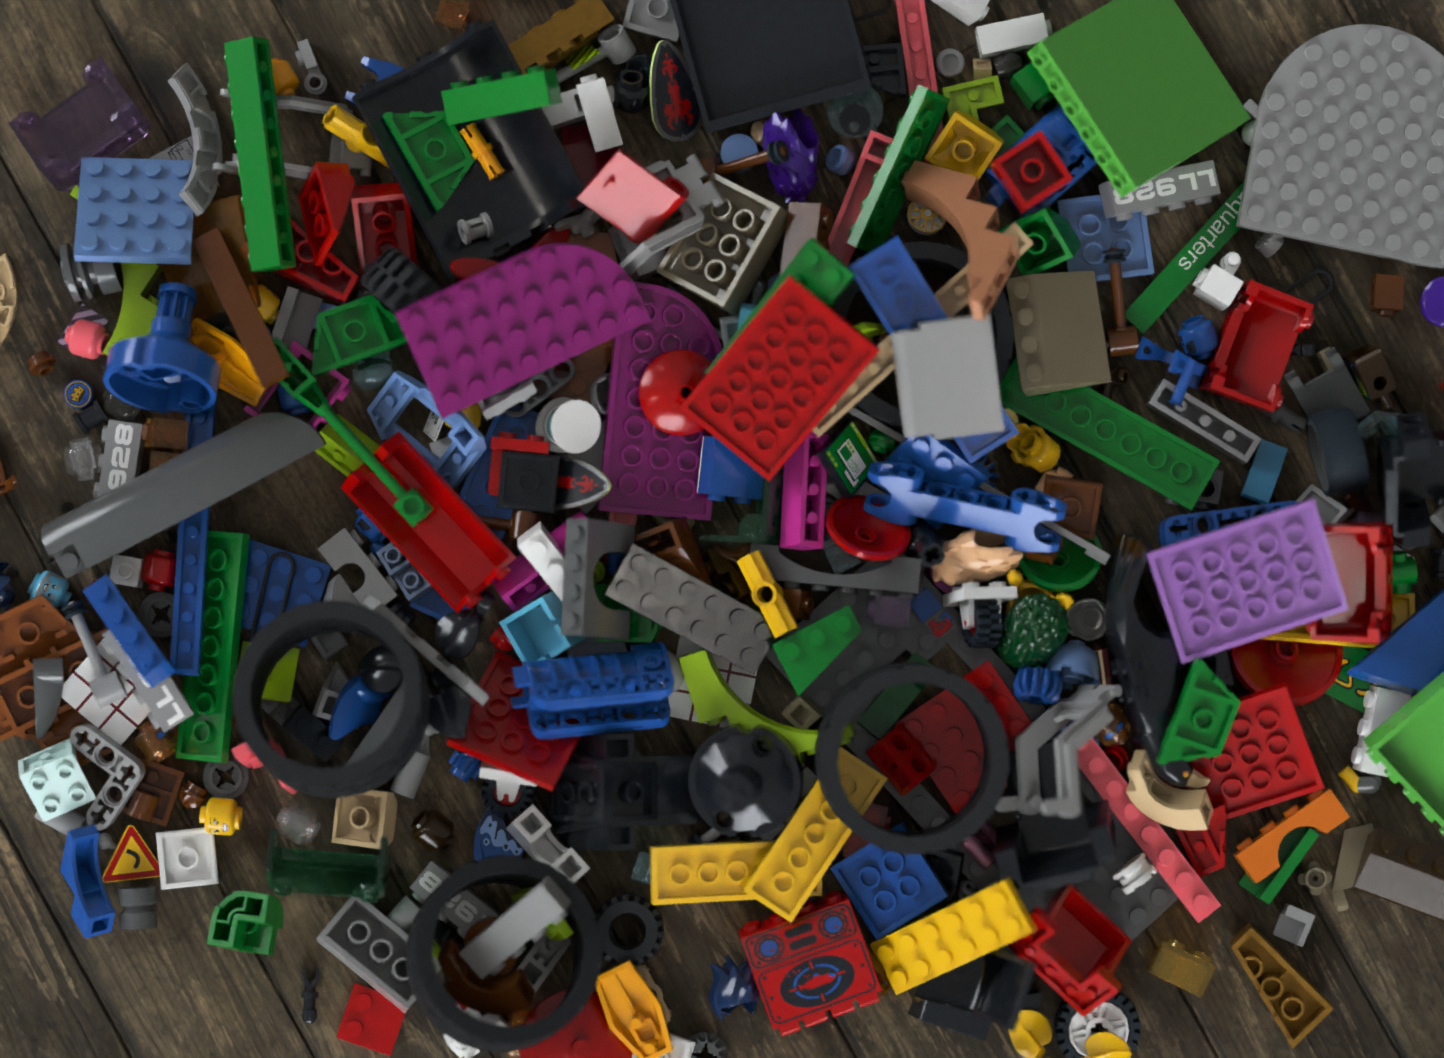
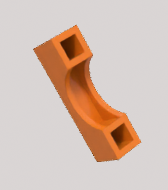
M1325 788L1309 793L1306 796L1308 801L1301 806L1297 804L1292 805L1282 813L1285 817L1277 823L1273 820L1259 829L1261 834L1252 840L1250 837H1247L1236 845L1238 850L1233 853V856L1253 883H1258L1280 867L1278 861L1279 845L1284 836L1291 830L1302 826H1311L1327 834L1350 818L1331 789Z

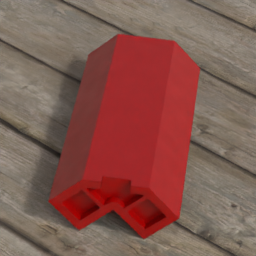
M397 432L381 444L373 455L407 492L415 487L434 507V510L413 528L393 507L399 499L366 463L353 471L341 488L457 613L466 606L472 609L481 601L482 597L480 594L496 579L500 582L512 571L509 566L516 557L400 432Z

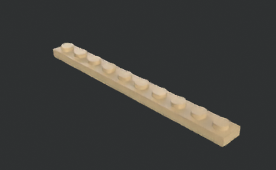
M1015 222L1002 233L1017 237L1020 256L1034 244ZM969 263L934 294L948 318L953 317L968 304L971 292L968 279ZM890 335L877 345L881 348L878 354L812 430L817 437H820L895 369Z

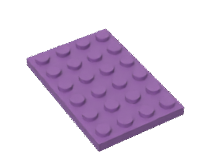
M1313 498L1146 553L1182 664L1193 661L1195 657L1202 658L1349 609Z

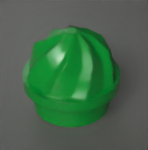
M876 429L870 434L868 443L873 451L886 455V452L894 451L895 439Z

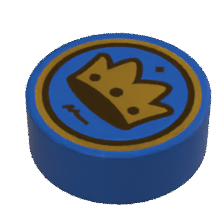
M74 380L64 389L66 403L75 409H84L93 401L94 392L87 382Z

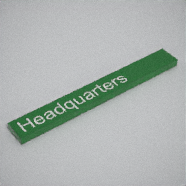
M1244 182L1125 311L1126 321L1132 326L1135 325L1137 331L1142 335L1240 229V227H1236Z

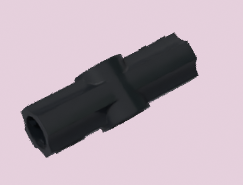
M919 518L915 524L909 526L911 537L907 549L916 552L922 564L932 568L934 565L942 564L946 556L942 550L944 537L934 533L929 523Z

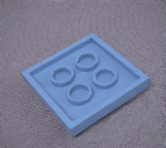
M1100 194L1057 201L1058 214L1068 219L1082 243L1074 257L1065 261L1067 272L1094 270L1096 282L1111 280L1109 263H1103V260L1106 258H1103L1105 255L1102 254V251L1117 247L1118 249H1125V253H1123L1125 256L1123 257L1126 258V261L1121 262L1122 278L1155 273L1147 217L1143 216L1142 211L1133 213V218L1117 222L1116 217L1105 218Z

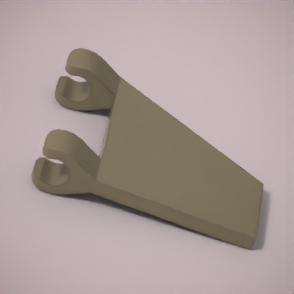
M1372 823L1346 829L1343 832L1331 892L1334 908L1337 912L1347 910L1349 907L1343 890L1352 888L1354 885L1367 837L1374 831Z

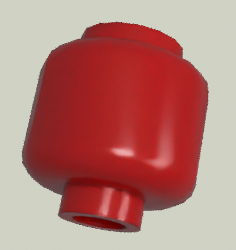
M153 549V553L145 555L140 578L143 582L149 583L147 589L165 592V587L175 586V553Z

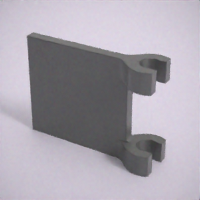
M1335 347L1324 352L1332 365V369L1306 384H1302L1294 370L1284 375L1307 417L1324 410L1349 407L1356 420L1371 412Z

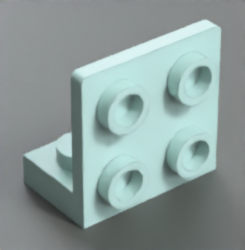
M70 738L18 760L19 777L43 821H48L96 799L95 793L77 761L76 749L72 745Z

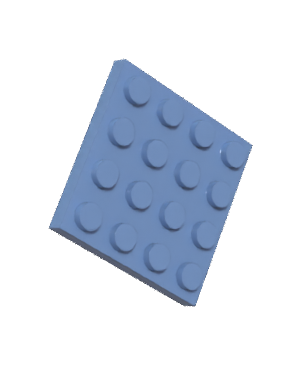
M81 157L74 261L191 264L194 212L180 197L179 193L189 178L193 160Z

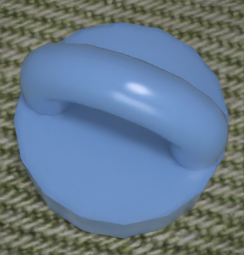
M840 144L834 146L826 157V167L840 176L848 174L855 163V153Z

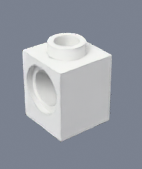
M114 555L109 578L115 584L142 588L143 581L140 576L144 559Z

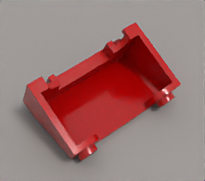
M1253 280L1245 281L1228 308L1218 335L1219 345L1212 350L1213 355L1209 358L1207 364L1209 368L1206 376L1202 377L1200 389L1269 413H1274L1275 409L1278 410L1284 399V393H1281V386H1279L1298 333H1301L1304 328L1309 329L1315 316V313H1312L1314 305Z
M1386 522L1322 523L1349 609L1306 623L1307 632H1310V640L1381 643L1390 636L1392 631V524H1386Z

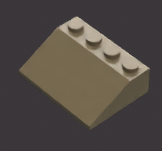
M712 172L708 181H713L725 203L715 208L713 203L704 207L701 210L705 216L701 229L672 244L656 272L711 304L737 316L741 309V303L746 301L786 230L788 212L781 206Z
M1094 270L1030 274L1006 280L1010 311L1013 318L1021 386L1027 397L1112 382Z

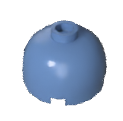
M1068 641V643L1058 648L1056 654L1045 663V668H1048L1050 671H1056L1062 677L1063 689L1073 690L1072 684L1100 685L1101 670L1099 656L1091 648L1085 646L1083 641Z

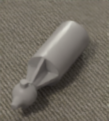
M429 723L418 749L408 764L395 775L390 788L391 791L414 799L431 757L430 736L439 734Z
M75 810L68 811L48 821H43L38 811L34 817L66 836L70 830L89 826L86 816ZM105 832L99 834V849H116L117 845L112 841L110 834Z

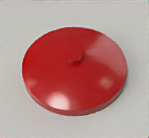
M1257 639L1228 649L1232 669L1238 680L1250 693L1286 682L1294 706L1308 704L1322 696L1338 677L1343 660V647L1339 645Z
M567 989L550 994L537 1003L527 1015L523 1025L534 1023L551 1015L562 1002ZM596 992L592 993L582 1011L556 1034L532 1047L518 1050L519 1058H632L633 1053L610 1030L600 998Z

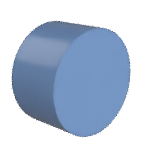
M745 134L729 136L721 147L722 163L725 164L758 153L757 145L751 137ZM753 167L743 169L734 173H745Z

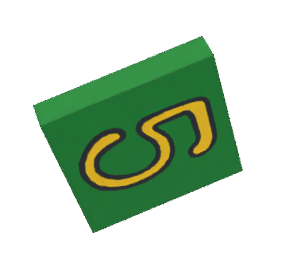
M1342 646L1343 660L1340 672L1335 682L1325 694L1365 713L1366 707L1363 706V699L1366 691L1370 689V685H1380L1351 677L1346 671L1369 651L1361 647Z

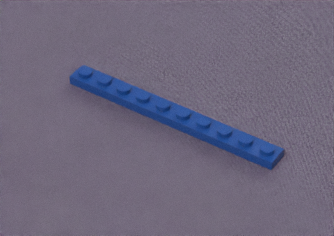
M217 396L215 403L209 409L194 414H185L183 452L215 436ZM210 506L180 521L178 524L170 664L176 672L172 675L200 676Z

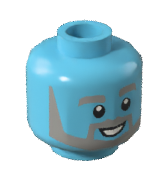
M45 570L42 574L37 572L27 591L30 594V599L44 594L57 608L59 606L65 607L72 593L67 591L69 588L68 580L49 570Z

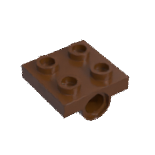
M135 755L143 762L145 775L121 812L140 820L168 827L186 772ZM132 765L126 767L128 773L122 781L126 782L129 777L135 775ZM118 789L115 801H120L122 798L120 789Z

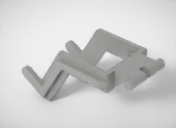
M220 89L221 96L231 98L228 89ZM276 95L277 109H295L325 115L331 106L338 105L353 115V110H349L346 104L294 95ZM332 133L329 162L347 163L349 168L360 170L359 176L371 177L373 158L364 152H352L347 147L345 140ZM233 154L232 161H225V164L213 163L212 169L238 175L239 164L237 154ZM284 162L285 176L307 180L313 168Z
M696 154L687 157L686 161L688 164L676 170L670 160L666 162L660 160L646 167V169L663 181L668 176L680 180L688 189L689 197L678 208L683 216L681 223L644 241L619 264L629 277L654 253L699 231L705 218L701 212L704 207L713 203L715 208L725 203L712 180L704 184L702 183V180L708 176V173ZM587 207L580 215L562 219L555 223L553 227L556 232L570 228L573 234L581 233L583 238H587L596 231L593 224L601 216Z
M1081 684L1068 699L1060 698L1058 703L1053 704L1015 737L1018 795L1001 797L995 809L999 812L1019 810L1024 815H1035L1042 811L1045 815L1059 814L1067 818L1078 816L1081 812L1077 751L1114 719L1108 708V702L1114 697L1121 696L1122 687L1120 685ZM1075 721L1054 739L1058 799L1042 801L1040 797L1038 749L1068 722Z

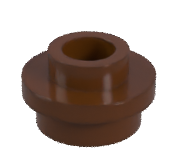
M40 351L29 358V371L32 375H47L54 369L53 366L56 363V359L48 351Z

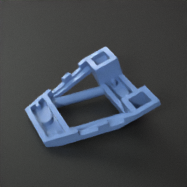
M401 371L393 372L367 408L381 440L387 441L397 432H400L452 489H455L486 450L483 435L461 410L442 418L428 387ZM413 398L418 399L452 427L448 436L453 442L441 458L437 457L396 423Z

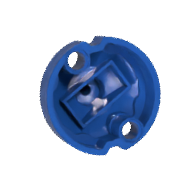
M177 282L163 283L158 288L157 297L159 304L156 318L153 319L150 334L121 340L110 348L103 378L104 385L118 399L144 410L168 414L171 411H178L183 414L202 412L212 407L216 401L221 369L210 355L190 342L192 332L190 321L193 307L197 304L198 292L186 284Z

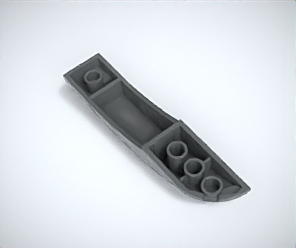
M281 412L256 415L44 524L41 528L44 547L48 556H54L65 579L217 503L327 443L312 425L301 418L298 419Z

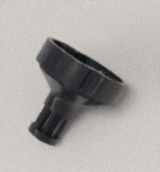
M740 723L731 724L712 734L694 755L688 775L691 800L697 812L706 823L717 831L729 836H735L739 831H747L752 837L765 835L778 828L787 820L800 800L804 780L800 758L792 744L781 733L762 724L756 725L753 729H745ZM766 735L772 738L774 744L772 749L761 747L759 743L761 736ZM719 812L729 813L733 818L732 823H722L719 819Z

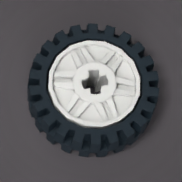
M1119 991L1084 1017L1066 1000H1062L1060 1003V1009L1055 1014L1054 1030L1057 1043L1066 1058L1089 1056L1085 1043L1090 1036L1095 1034L1092 1027L1096 1028V1023H1101L1103 1027L1099 1028V1032H1110L1123 1038L1131 1049V1056L1132 1051H1136L1138 1047L1137 1042L1141 1037V1023L1136 1008L1124 993Z

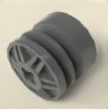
M70 244L60 245L61 272L65 285L75 302L84 300L83 287L89 299L95 298V284H99L104 295L123 291V274L119 262L74 261V252Z

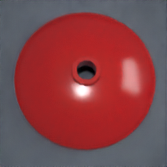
M672 350L653 359L645 368L638 388L639 403L647 420L660 431L676 436L691 435L705 429L680 409L682 403L687 399L682 396L681 390L687 387L691 394L707 375L705 372L712 363L703 355L690 350Z
M853 495L847 499L840 498L831 505L826 516V526L833 540L846 552L861 559L882 561L895 558L906 550L911 537L910 527L889 523L863 510L866 500L865 495ZM872 504V505L878 506V507L883 506V505H880V504Z

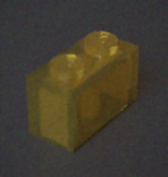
M1170 938L1168 943L1161 940L1146 971L1202 998L1216 969V966L1210 964L1212 958L1197 950L1192 955L1184 951L1186 945Z

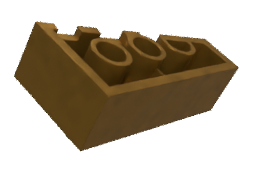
M575 0V4L568 9H560L550 17V20L542 25L535 26L526 35L510 43L508 46L523 74H528L527 68L544 65L545 70L551 69L599 36L604 29L616 24L614 17L603 1Z
M1251 922L1244 926L1229 941L1233 952L1293 1049L1334 1009L1332 1003Z

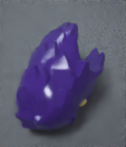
M795 109L793 119L787 117L783 119L778 112H774L770 121L767 120L763 127V148L765 151L769 143L783 140L789 149V160L778 165H774L771 161L766 162L769 170L768 175L775 188V192L786 198L785 204L795 201L804 203L806 197L814 190L817 181H819L817 176L819 136L815 131L811 117L805 116L801 109Z

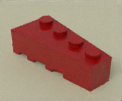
M291 219L296 267L272 272L339 305L351 302L360 285L359 276L331 252L327 253L321 266H315L307 233ZM248 241L243 249L246 259H248L249 253Z

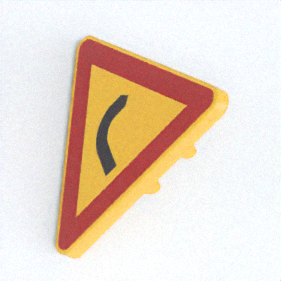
M131 824L127 825L102 875L104 883L160 877L159 862Z

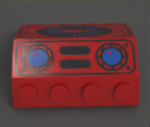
M832 891L824 895L823 899L815 902L811 900L806 901L792 923L775 912L768 919L760 922L758 920L749 921L743 925V928L738 929L773 1030L779 1028L782 1037L800 1031L801 1028L798 1023L800 1020H804L806 1028L827 1021L828 1018L825 1011L831 1010L833 1018L854 1011L855 1008L852 1001L858 1000L860 1008L879 1002L877 992L882 991L845 891Z

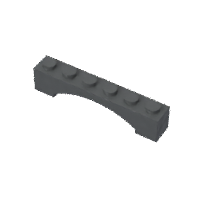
M751 544L750 553L760 550L775 581L784 582L783 587L800 589L802 583L812 584L811 590L829 591V586L840 587V593L857 594V589H867L868 595L885 597L886 591L897 592L896 598L914 599V594L922 595L924 565L917 558L895 557L892 558L891 563L864 573L829 574L798 564L783 553L784 548H780V546Z

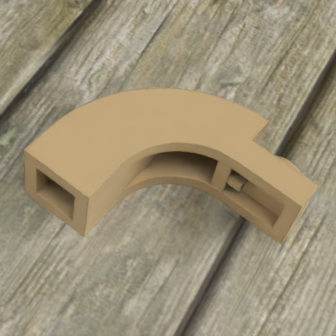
M1146 749L1135 750L1132 760L1127 766L1130 780L1126 793L1131 802L1147 817L1165 826L1181 830H1208L1213 807L1206 789L1183 790L1167 785L1155 774Z

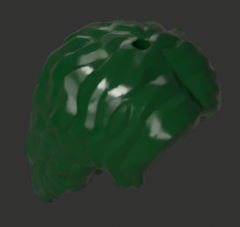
M1045 593L1034 594L1033 596L1026 595L1024 598L1019 597L1008 613H1006L1003 618L1002 629L999 630L1001 638H998L997 650L1002 660L1014 669L1026 668L1028 666L1041 667L1043 663L1048 662L1056 654L1057 649L1063 645L1068 632L1071 630V627L1068 625L1069 619L1065 612V607L1060 605V601L1050 598Z

